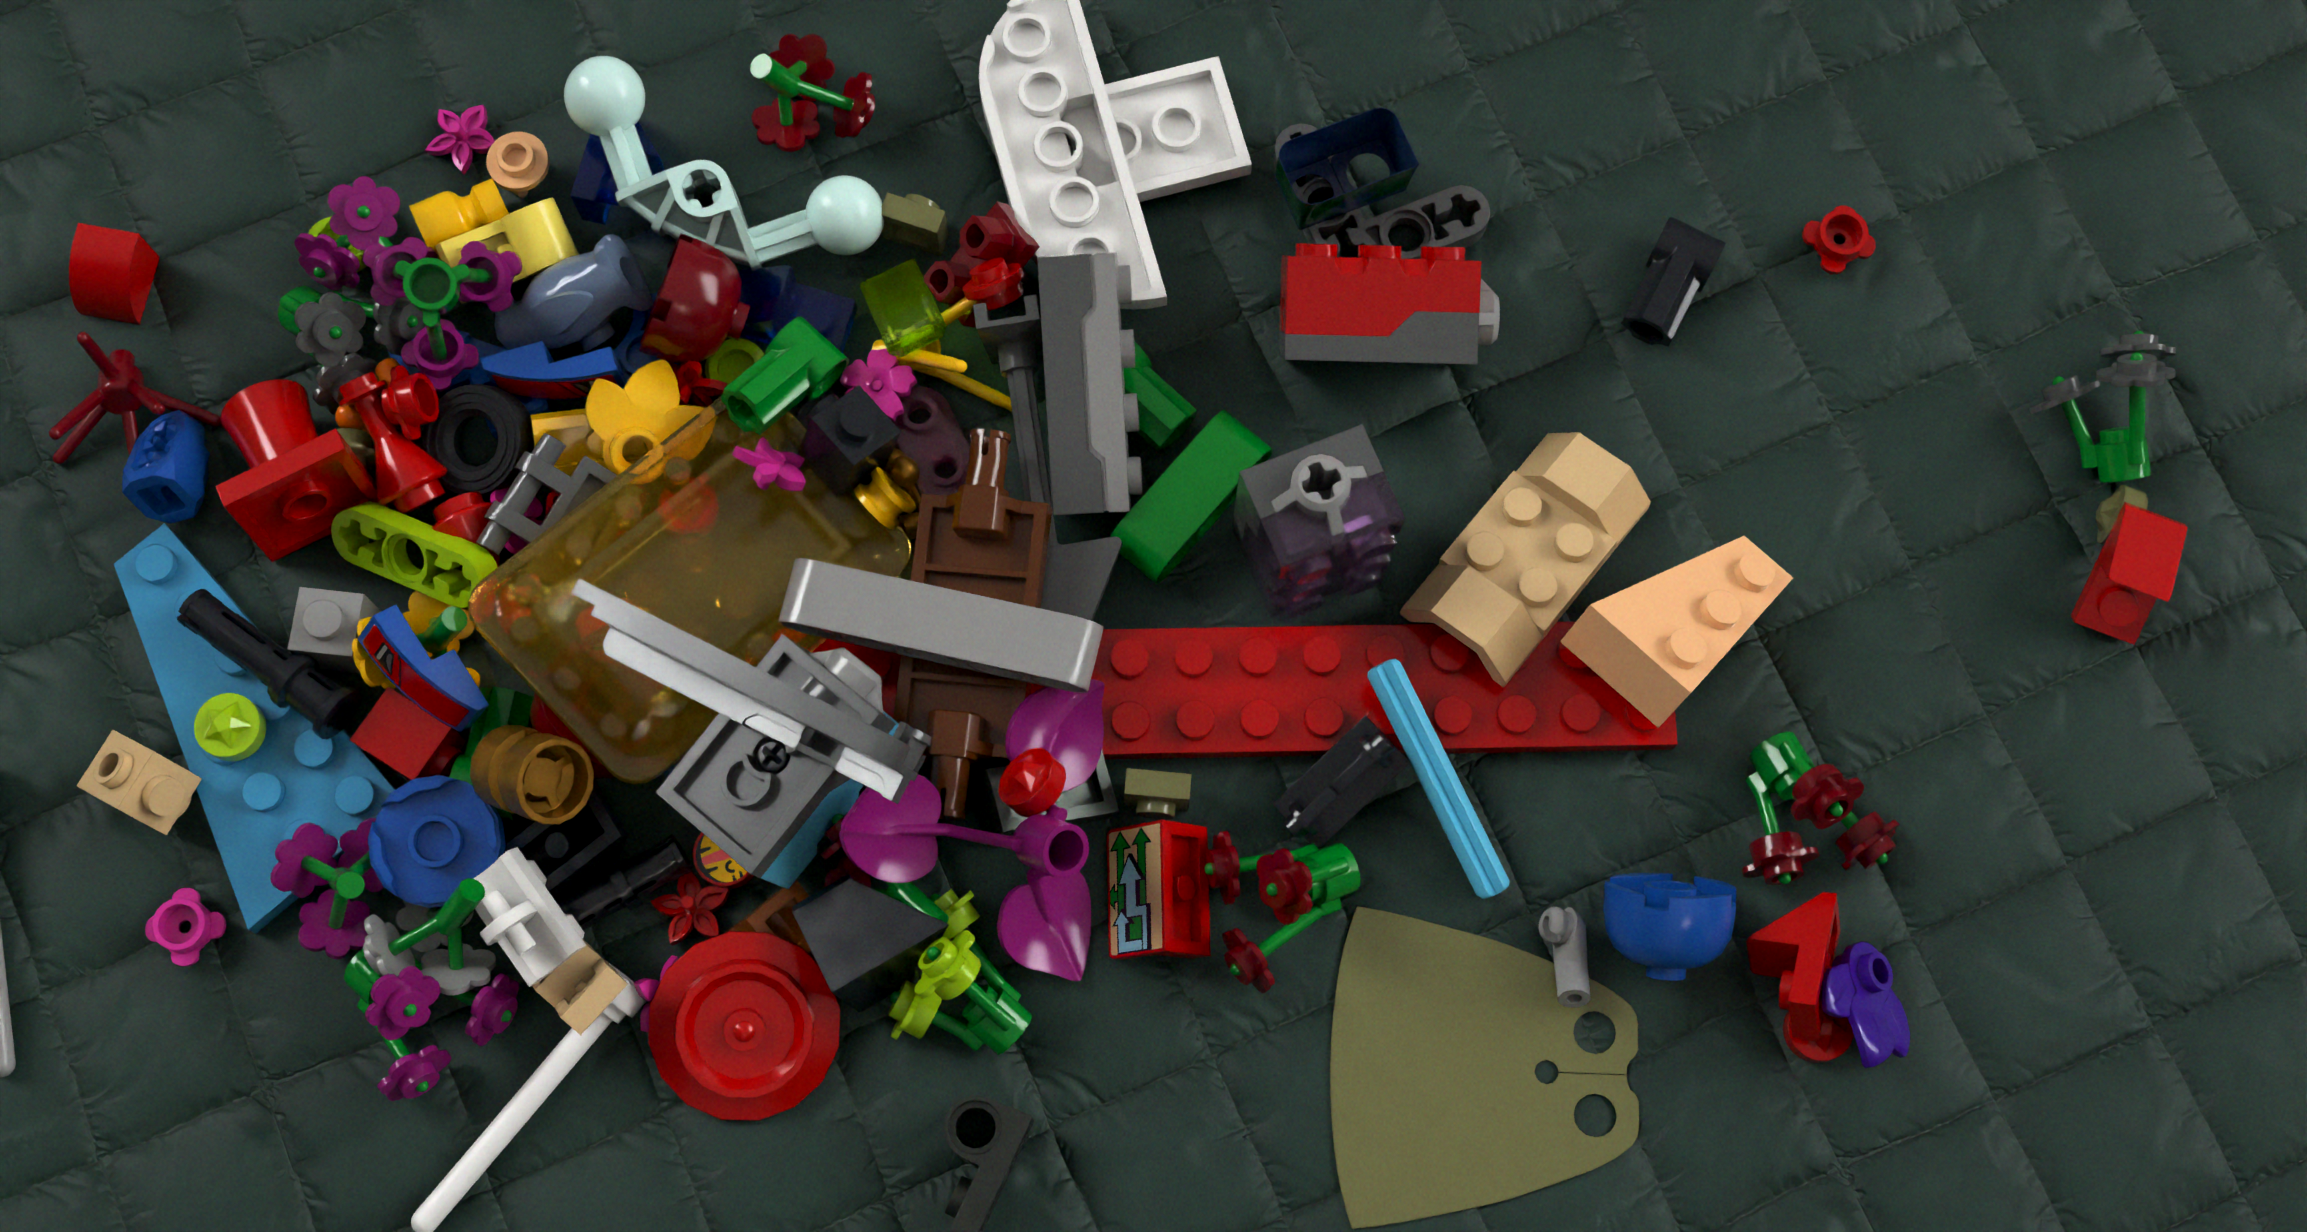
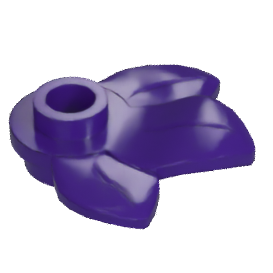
M1861 941L1848 945L1842 954L1835 957L1832 967L1828 968L1824 974L1821 1001L1824 1013L1835 1018L1848 1019L1856 1039L1862 1065L1866 1069L1884 1062L1891 1053L1899 1058L1907 1056L1910 1046V1030L1904 1008L1891 988L1893 973L1889 961L1873 945Z

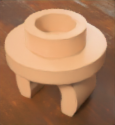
M511 132L499 137L491 145L486 157V166L491 178L499 187L511 191L523 199L528 194V190L536 187L544 180L549 170L550 159L544 144L536 136L527 132Z

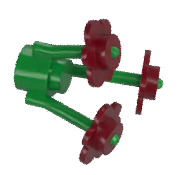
M1220 831L1219 834L1213 836V849H1208L1205 855L1204 870L1212 888H1220L1224 904L1232 905L1235 902V897L1240 895L1239 872L1257 870L1260 879L1259 894L1261 900L1265 905L1273 908L1276 918L1285 925L1258 945L1248 941L1244 933L1236 927L1222 934L1223 941L1228 948L1224 958L1230 972L1243 985L1247 986L1252 983L1258 991L1266 993L1275 984V979L1267 968L1268 963L1265 957L1321 917L1341 910L1340 898L1359 889L1360 872L1358 864L1348 847L1342 843H1335L1322 849H1318L1312 843L1296 850L1289 851L1286 848H1281L1274 853L1239 858L1235 846L1232 845L1229 832Z

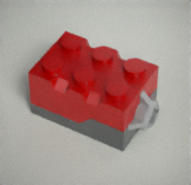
M1296 243V256L1282 255L1279 355L1284 360L1477 365L1478 346H1490L1498 337L1500 321L1499 297L1481 278L1482 261L1465 260L1466 247L1421 246L1420 259L1401 258L1402 246L1358 245V257H1337L1338 244Z

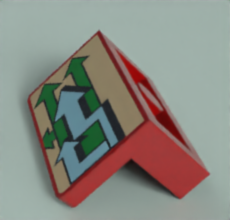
M1157 820L1108 831L1107 879L1110 958L1124 960L1162 955L1195 959L1211 956L1209 881L1204 870L1205 855L1208 850L1207 827L1168 820Z

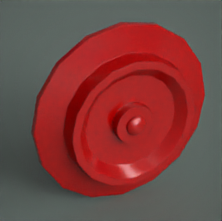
M728 931L695 943L666 969L650 1003L648 1044L660 1077L686 1105L720 1120L759 1121L794 1108L823 1082L839 1048L841 1010L836 996L831 992L817 962L803 947L770 932Z

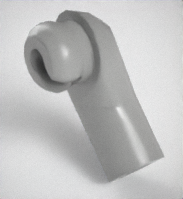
M1550 907L1541 915L1539 932L1545 941L1552 942L1558 1002L1565 1007H1580L1591 1000L1587 963L1586 922L1579 912L1573 908L1567 907L1563 910L1560 907Z

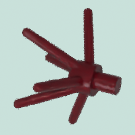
M80 332L77 335L78 343L100 369L97 388L50 429L49 436L54 440L60 439L77 425L53 455V461L56 464H62L107 412L121 415L129 455L139 437L135 411L142 404L156 415H162L165 409L173 412L181 410L194 419L215 427L221 425V419L215 413L145 387L142 371L135 366V357L130 351L117 349L112 351L108 358L88 333Z

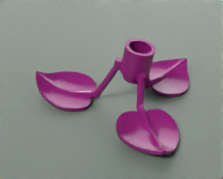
M1091 679L1088 693H1076L1044 686L1029 695L1017 707L1008 724L1005 751L1010 762L1026 750L1043 748L1065 767L1066 781L1063 791L1072 790L1084 784L1097 767L1103 747L1102 698L1105 684L1102 681ZM919 774L915 782L910 780L898 804L886 799L882 794L869 787L862 792L841 822V831L839 833L842 847L855 866L868 875L885 882L908 883L928 874L936 864L938 857L936 836H947L1015 851L1020 862L1031 868L1028 869L1026 874L1028 883L1012 888L1000 906L997 932L1001 947L1013 961L1026 968L1054 974L1071 981H1081L1090 945L1091 899L1088 885L1080 870L1084 866L1089 854V842L1085 832L1079 826L1065 822L1068 815L1065 808L1059 807L1054 803L1046 810V815L1036 814L1028 817L1018 825L1013 836H1007L962 826L937 823L942 807L939 792L929 780Z

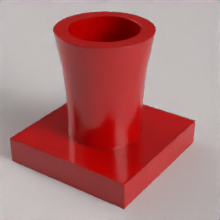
M286 379L259 382L235 394L223 407L220 417L221 424L240 449L250 470L215 487L224 508L271 562L331 534L332 522L339 512L364 502L377 503V485L375 480L338 430L335 428L318 436L313 422L308 393L301 384Z

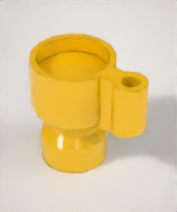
M493 178L472 186L470 193L466 196H459L451 191H443L409 205L427 247L433 248L440 260L441 258L435 247L440 242L500 220L509 214Z

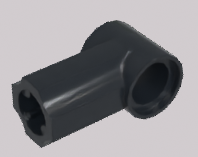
M1670 216L1645 265L1649 269L1621 324L1631 332L1633 337L1645 343L1669 346L1689 311L1688 307L1696 291L1701 293L1726 242Z

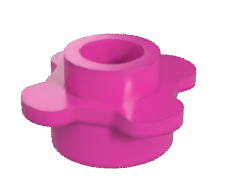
M181 888L173 894L171 900L166 901L157 909L154 916L148 919L145 926V934L150 941L159 943L171 952V960L174 964L181 967H189L199 960L200 950L211 939H218L223 936L226 930V919L221 913L210 912L201 903V896L198 891L192 888ZM189 921L191 923L190 931L182 933L180 930L181 924Z

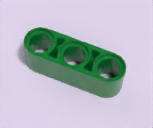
M1226 410L1220 411L1207 423L1114 529L1110 537L1116 536L1121 539L1123 546L1120 555L1155 584L1161 583L1236 500L1240 471L1268 461L1272 455L1273 448Z

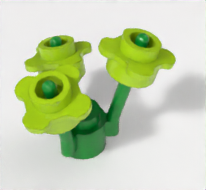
M952 888L942 896L939 894L930 896V899L949 916L947 923L949 926L942 938L932 942L922 953L918 962V967L922 970L921 979L916 984L905 980L899 991L892 992L890 996L892 1005L888 1016L898 1021L890 1037L897 1040L901 1032L904 1031L921 1039L930 1024H933L960 1038L973 1051H977L983 1044H986L997 1055H1000L1008 1050L1028 1027L1032 1014L1018 1002L1021 994L1003 979L975 941V936L966 929V927L980 917L969 901L974 896L971 890L961 898H958ZM979 971L989 983V985H985L982 988L974 982ZM964 992L970 998V1001L963 1009L962 1016L969 1022L964 1024L939 1011L938 1008L942 999L950 1000Z

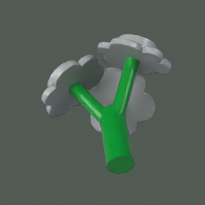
M472 878L462 880L442 908L437 909L407 903L403 900L406 907L401 908L395 917L397 926L402 930L409 931L402 936L399 935L398 930L392 923H384L377 915L373 914L365 918L364 927L368 936L364 939L363 951L370 967L378 975L394 974L398 976L404 968L415 966V959L410 950V947L418 952L425 953L421 957V972L423 976H431L438 981L440 993L459 995L477 986L489 983L491 979L490 971L496 966L495 954L484 949L473 950L470 945L463 944L461 928L470 922L474 909L484 898L485 889L483 885ZM440 943L444 946H448V950L436 948L439 946Z

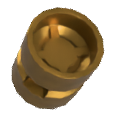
M503 725L490 731L478 743L471 758L470 777L474 791L485 803L510 813H516L541 824H561L574 818L586 805L593 790L594 771L590 757L580 745L568 739L549 733H541L522 725Z

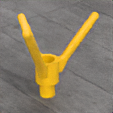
M963 297L932 320L915 327L912 333H897L892 339L876 340L873 343L872 350L887 349L889 354L896 356L899 361L898 366H910L913 370L939 378L1012 412L1010 397L961 374L967 369V363L964 360L941 354L938 332L972 309L975 304L974 300H967L966 297Z

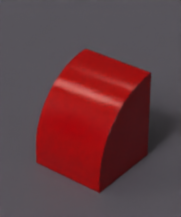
M78 223L69 260V286L75 308L82 315L140 325L160 259L159 255L139 233Z

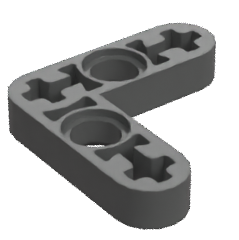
M1301 123L1291 125L1280 133L1274 148L1273 164L1275 171L1282 145L1291 139L1318 130L1316 127ZM1334 155L1328 157L1330 163H1331V159H1332V157H1333ZM1306 175L1302 176L1292 185L1297 197L1305 203H1309L1313 197L1320 194H1328L1334 197L1330 183L1318 175H1313L1314 178L1306 184ZM1459 185L1364 220L1358 208L1337 216L1332 220L1305 228L1302 231L1308 244H1338L1337 257H1339L1340 245L1336 236L1345 230L1344 244L1351 256H1358V245L1393 246L1388 237L1391 229L1400 225H1408L1418 230L1423 243L1414 251H1401V258L1420 259L1421 246L1467 248L1478 242L1485 233L1490 216V207L1488 200L1482 192L1470 186ZM1458 206L1462 213H1474L1469 227L1464 228L1460 220H1453L1441 225L1438 235L1440 240L1435 239L1433 226L1446 222L1450 218L1452 207ZM1427 215H1431V216H1432V222H1431V220L1428 218Z

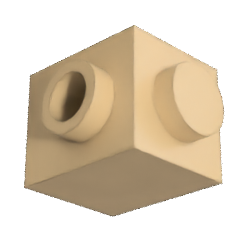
M112 730L80 779L77 787L167 835L177 818L188 808L191 796L202 778L155 751Z

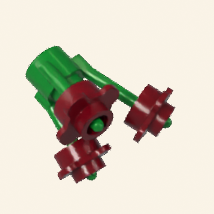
M1782 732L1773 735L1752 750L1749 760L1755 767L1756 772L1748 776L1745 781L1756 798L1766 836L1753 841L1749 845L1753 864L1742 868L1745 878L1764 876L1765 883L1768 885L1788 884L1804 875L1802 868L1804 864L1820 856L1818 848H1804L1799 833L1791 831L1780 832L1770 796L1771 793H1777L1782 800L1793 798L1795 801L1791 807L1793 817L1798 821L1809 819L1817 829L1828 828L1839 821L1843 823L1848 830L1836 840L1835 844L1845 855L1844 859L1846 861L1841 865L1845 871L1858 862L1865 870L1870 869L1877 863L1885 864L1887 862V855L1896 848V844L1891 838L1896 834L1895 829L1900 824L1896 819L1886 824L1876 811L1858 820L1851 810L1854 806V800L1858 799L1864 791V784L1859 778L1848 780L1831 764L1815 766L1793 732Z

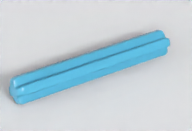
M1389 659L1374 666L1368 671V679L1476 895L1481 899H1486L1501 893L1509 886L1510 880L1401 662L1397 659Z

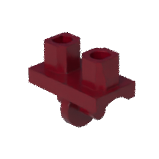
M996 202L985 217L972 215L960 230L959 243L961 247L950 261H935L924 275V283L938 302L950 307L965 297L962 288L971 280L969 274L971 269L985 261L1003 257L1006 264L1019 263L1021 265L1024 277L1020 281L1024 287L1029 281L1024 266L1040 246L1018 224L1015 213L1010 205ZM973 308L958 318L963 326L973 328L976 326Z

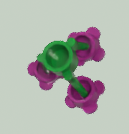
M407 237L400 245L384 247L379 243L371 244L363 253V262L371 268L374 285L370 293L373 300L380 305L390 306L395 303L397 298L407 297L416 309L423 312V323L426 327L416 334L413 341L405 343L402 347L401 356L403 362L409 367H416L422 374L426 375L435 387L436 392L449 389L452 379L463 370H471L477 366L479 353L474 345L465 344L462 336L455 329L454 324L448 320L440 319V314L451 310L458 300L462 302L480 301L486 303L489 309L494 312H503L510 308L513 303L510 290L514 277L522 271L521 259L512 251H505L500 254L487 250L485 244L480 241H471L462 248V258L458 265L451 268L440 259L424 258L427 254V247L423 241L416 237Z

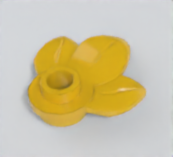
M659 359L638 368L628 379L623 389L613 382L598 378L594 381L585 404L587 421L595 433L603 439L602 457L608 470L629 483H640L653 478L660 472L665 462L691 458L701 449L713 427L715 418L713 410L701 406L679 405L680 394L677 379L666 360ZM633 439L643 441L645 451L639 459L628 460L623 457L622 450L628 441Z

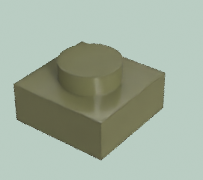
M887 192L882 204L881 214L884 218L883 237L941 256L949 237L946 211L941 210L934 201L921 195L907 194L903 198Z
M1127 768L1124 806L1136 807V815L1150 819L1175 818V811L1188 812L1192 774Z

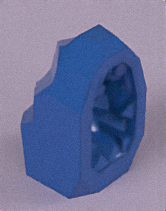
M177 410L158 417L137 438L123 469L122 493L147 518L171 524L193 518L197 514L203 503L205 487L209 477L207 462L210 452L206 448L205 428L187 413Z

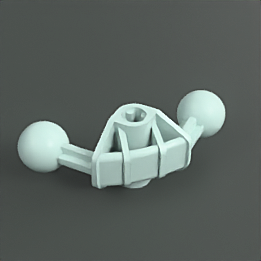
M595 56L578 64L567 78L564 88V102L567 112L578 127L589 134L599 136L618 189L615 192L617 202L621 207L628 206L652 224L651 229L662 237L668 234L678 240L680 233L686 234L721 250L732 262L750 266L753 271L762 269L761 263L815 245H819L823 249L837 255L858 254L872 246L883 230L884 218L881 215L883 202L879 194L866 181L847 175L835 176L819 184L811 193L806 209L748 228L736 191L726 172L716 163L708 160H694L652 175L635 127L644 110L645 89L641 78L629 64L611 56ZM705 185H710L715 192L712 194L714 204L708 207H702L698 201L700 198L699 188Z

